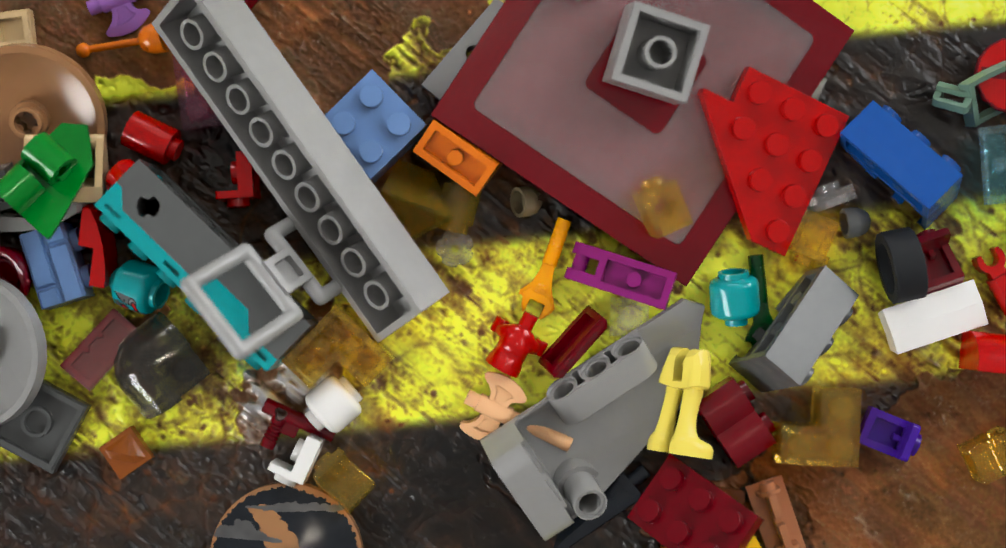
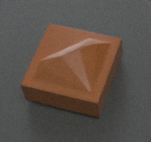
M134 425L99 448L120 480L155 457Z

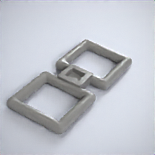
M289 217L284 218L265 230L264 237L276 252L275 255L263 261L250 244L242 243L188 275L180 283L181 290L237 360H244L302 320L303 312L290 296L299 288L303 287L317 305H324L342 293L340 284L334 280L322 287L284 237L296 230L293 221ZM242 262L246 264L283 312L244 340L239 337L201 288Z

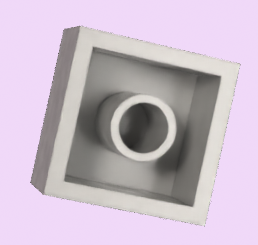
M638 1L625 5L602 82L674 105L687 103L711 25Z

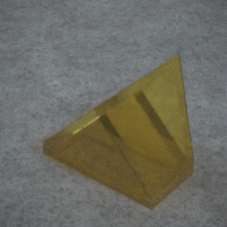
M398 159L380 194L411 238L415 240L454 218L435 173Z

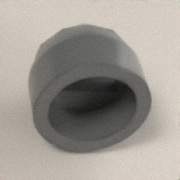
M858 207L840 210L839 223L843 237L850 239L866 234L870 228L871 219L865 210Z

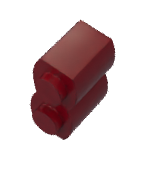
M728 376L704 392L698 413L731 463L736 468H739L776 443L772 436L776 428L764 411L757 414L750 401L755 399L747 384L742 379L736 382L734 378Z

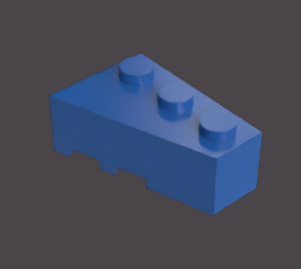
M873 100L840 132V146L873 179L879 177L894 190L895 193L891 197L899 205L904 201L908 202L922 216L917 223L926 230L957 199L963 177L960 173L961 168L951 157L947 155L941 157L930 148L931 143L921 132L917 130L911 132L901 124L900 116L887 105L881 107Z

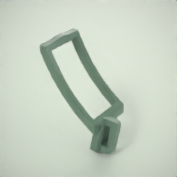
M1006 60L978 72L959 83L958 86L939 81L936 85L931 105L963 114L965 127H977L990 118L1003 113L994 110L992 107L979 113L975 86L1005 72ZM944 93L958 97H965V99L961 103L943 97Z

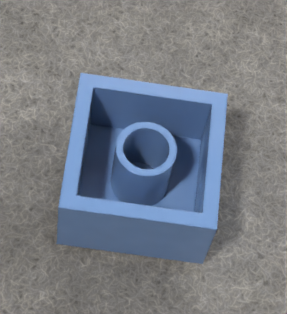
M373 69L325 114L367 176L374 183L421 139L428 128L424 121Z

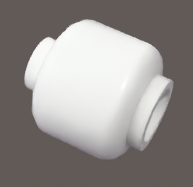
M328 376L305 396V402L309 410L304 415L318 431L325 427L330 432L338 433L360 415L362 409L359 402L363 397L344 376L340 379L335 376Z

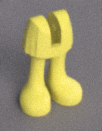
M682 347L670 349L659 377V383L666 385V393L655 431L649 436L647 450L713 459V447L698 437L696 427L697 415L704 391L710 389L711 354L708 350H689ZM680 402H681L680 413H679V417H678V421H677V425H676L677 413H678L679 405H680Z

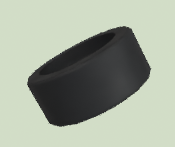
M904 227L878 233L875 240L876 261L880 279L888 299L893 304L926 297L928 292L927 266L921 244L915 232L910 227Z

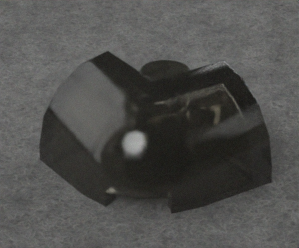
M160 311L126 336L118 345L119 348L114 359V377L117 383L145 419H152L172 408L182 400L181 396L211 374L189 346L190 343Z

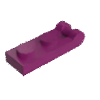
M575 242L572 253H575L571 268L567 267L564 278L666 311L678 275L676 272L581 242ZM590 259L599 261L595 275L586 273Z

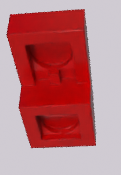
M91 202L82 208L78 246L93 248L89 286L106 288L109 285L111 274L117 268L114 232L100 220L99 217L103 213L94 205L96 202Z

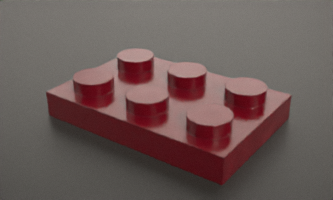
M669 454L627 516L628 519L666 548H746L764 521L760 516L672 454Z

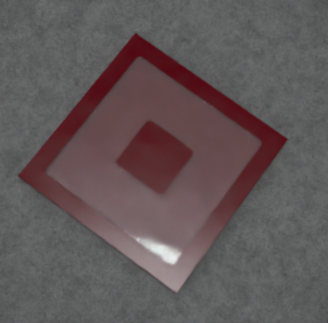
M505 0L430 115L652 265L676 272L678 274L676 281L687 286L737 210L698 97L699 89L706 88L730 100L744 68L752 67L811 97L854 30L813 0H580L578 2L575 0ZM638 1L711 25L687 103L674 105L602 82L625 5Z

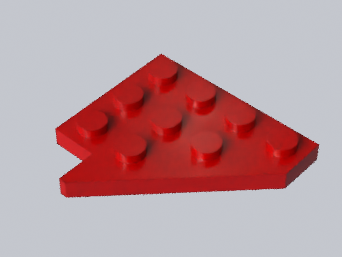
M745 67L730 100L706 88L699 89L698 97L746 239L778 255L785 256L837 145L840 132L844 129L849 116L752 67Z

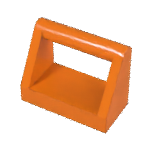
M433 119L413 149L415 154L474 196L479 195L502 166L501 162L437 119Z

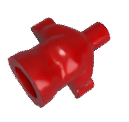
M525 311L518 324H510L507 320L496 316L490 329L496 332L500 338L495 348L488 354L485 360L501 372L518 378L527 355L536 354L541 357L548 346L546 342L541 341L531 332L538 317Z

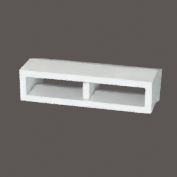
M974 279L927 294L924 298L906 301L878 312L889 349L897 355L989 324L983 301Z

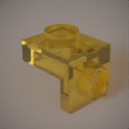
M337 448L333 453H325L314 466L316 472L313 474V479L316 485L349 514L376 486L375 482L351 462L340 448Z

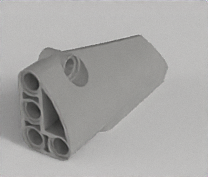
M681 298L669 306L666 311H661L566 373L563 378L554 381L547 389L544 399L480 440L496 473L545 542L575 523L573 519L576 517L583 520H593L604 513L608 502L604 492L647 445L649 436L655 431L666 393V385L659 383V377L670 349L673 347L688 348L689 350L699 349L701 324L705 309L702 303ZM527 426H545L572 437L571 447L567 452L529 433Z

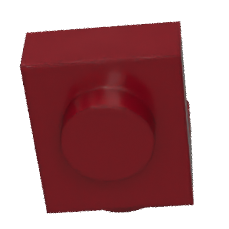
M947 227L937 231L935 229H927L918 233L917 237L927 266V294L963 283L965 275L949 246L951 237L949 229Z

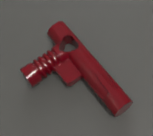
M267 398L263 405L262 412L272 416L269 423L270 426H267L268 429H266V433H264L260 445L267 449L274 450L277 444L276 441L280 437L279 434L282 433L295 438L299 429L329 442H332L336 433L330 432L325 427L318 431L304 413L275 400ZM278 408L288 413L282 420L277 418Z

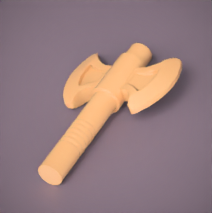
M492 371L485 373V379L490 387L489 396L469 390L464 404L473 407L474 411L479 412L480 415L471 420L460 422L459 427L472 438L481 440L498 429L500 423L505 424L521 414L509 405L512 403H525L527 397L522 388L506 375ZM527 426L529 433L567 452L571 447L572 437L545 426Z

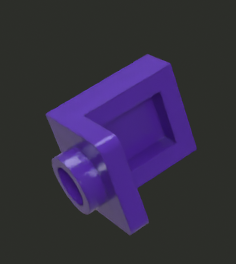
M868 406L854 441L907 462L909 457L914 456L920 447L922 436L919 432L921 426Z

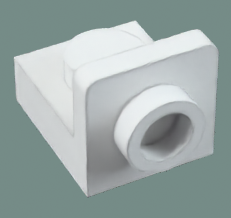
M314 434L308 435L306 440L299 438L290 457V460L295 461L294 466L275 458L270 462L267 469L275 473L274 479L282 484L295 487L296 483L303 485L312 472L325 439Z

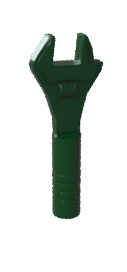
M763 254L748 256L750 275L758 279L760 294V312L753 317L752 326L745 337V341L750 342L751 347L757 342L752 337L759 327L766 331L773 322L768 307Z

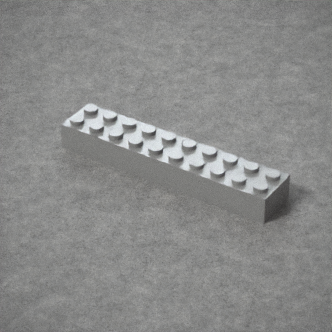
M170 0L151 24L286 215L293 221L296 229L332 280L340 284L342 294L376 342H381L447 295L450 291L244 0Z

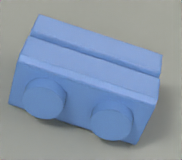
M61 222L51 239H46L37 230L19 236L42 310L56 309L95 296L93 286H89L91 265H85L81 252L86 247L78 246L80 229L74 228L72 223Z

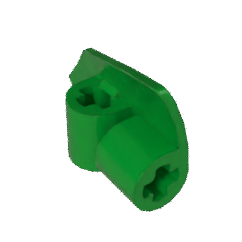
M61 123L50 135L47 132L39 133L23 148L20 154L22 160L17 162L0 179V197L46 239H51L94 166L88 125Z

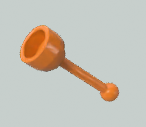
M150 23L142 27L137 38L95 45L79 43L76 46V53L79 57L86 58L94 52L140 45L142 50L150 54L166 53L169 51V48Z

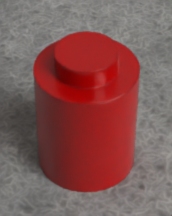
M140 111L132 114L121 136V145L163 165H166L170 160L176 161L183 150L184 141L180 139V130Z

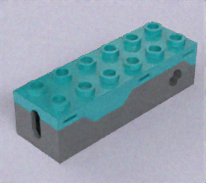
M122 159L106 174L107 192L94 204L103 213L99 217L100 220L114 233L117 234L119 231L124 233L131 240L128 247L142 260L146 261L148 258L159 267L156 274L171 288H174L176 285L180 288L182 279L239 246L224 229L158 166L140 159L136 162H133L131 159ZM158 203H159L160 208H159V212H158L157 215H156L155 210H156V207H157V205H158ZM244 262L201 287L242 340L283 313ZM291 294L290 296L302 310L303 318L300 322L244 359L257 371L261 368L266 372L279 368L321 324ZM186 297L184 301L187 303V305L197 314L201 315L194 307V305L191 303V301Z

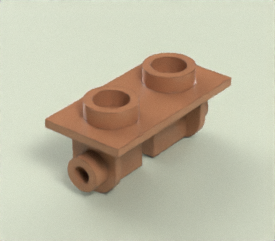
M780 474L745 486L753 512L764 519L759 527V531L765 548H806L782 475Z

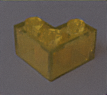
M336 304L286 355L282 362L309 388L317 385L338 362L364 387H367L396 357L381 342L377 343L368 329L342 304Z
M812 385L811 423L773 421L776 431L772 433V436L776 443L772 445L771 459L784 465L859 468L862 389L851 386Z

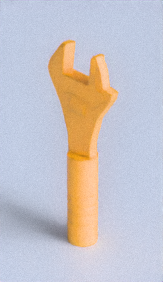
M557 217L542 260L541 269L533 281L519 291V294L523 296L521 303L523 312L530 299L544 305L538 318L540 320L554 310L552 294L553 273L572 224L571 221Z

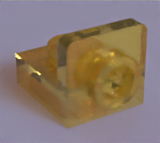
M807 209L787 251L794 255L792 261L810 269H814L815 264L819 266L827 265L830 258L827 256V253L840 223Z

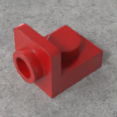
M235 151L236 161L231 162L230 173L232 183L237 184L238 190L216 191L215 197L216 200L227 201V208L250 207V200L261 199L260 176L243 152Z

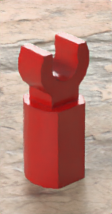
M996 246L989 249L993 256V263L990 266L984 263L981 256L973 257L972 264L979 273L985 274L988 278L985 282L1001 311L1006 316V268L1004 266L1006 257L1003 250Z

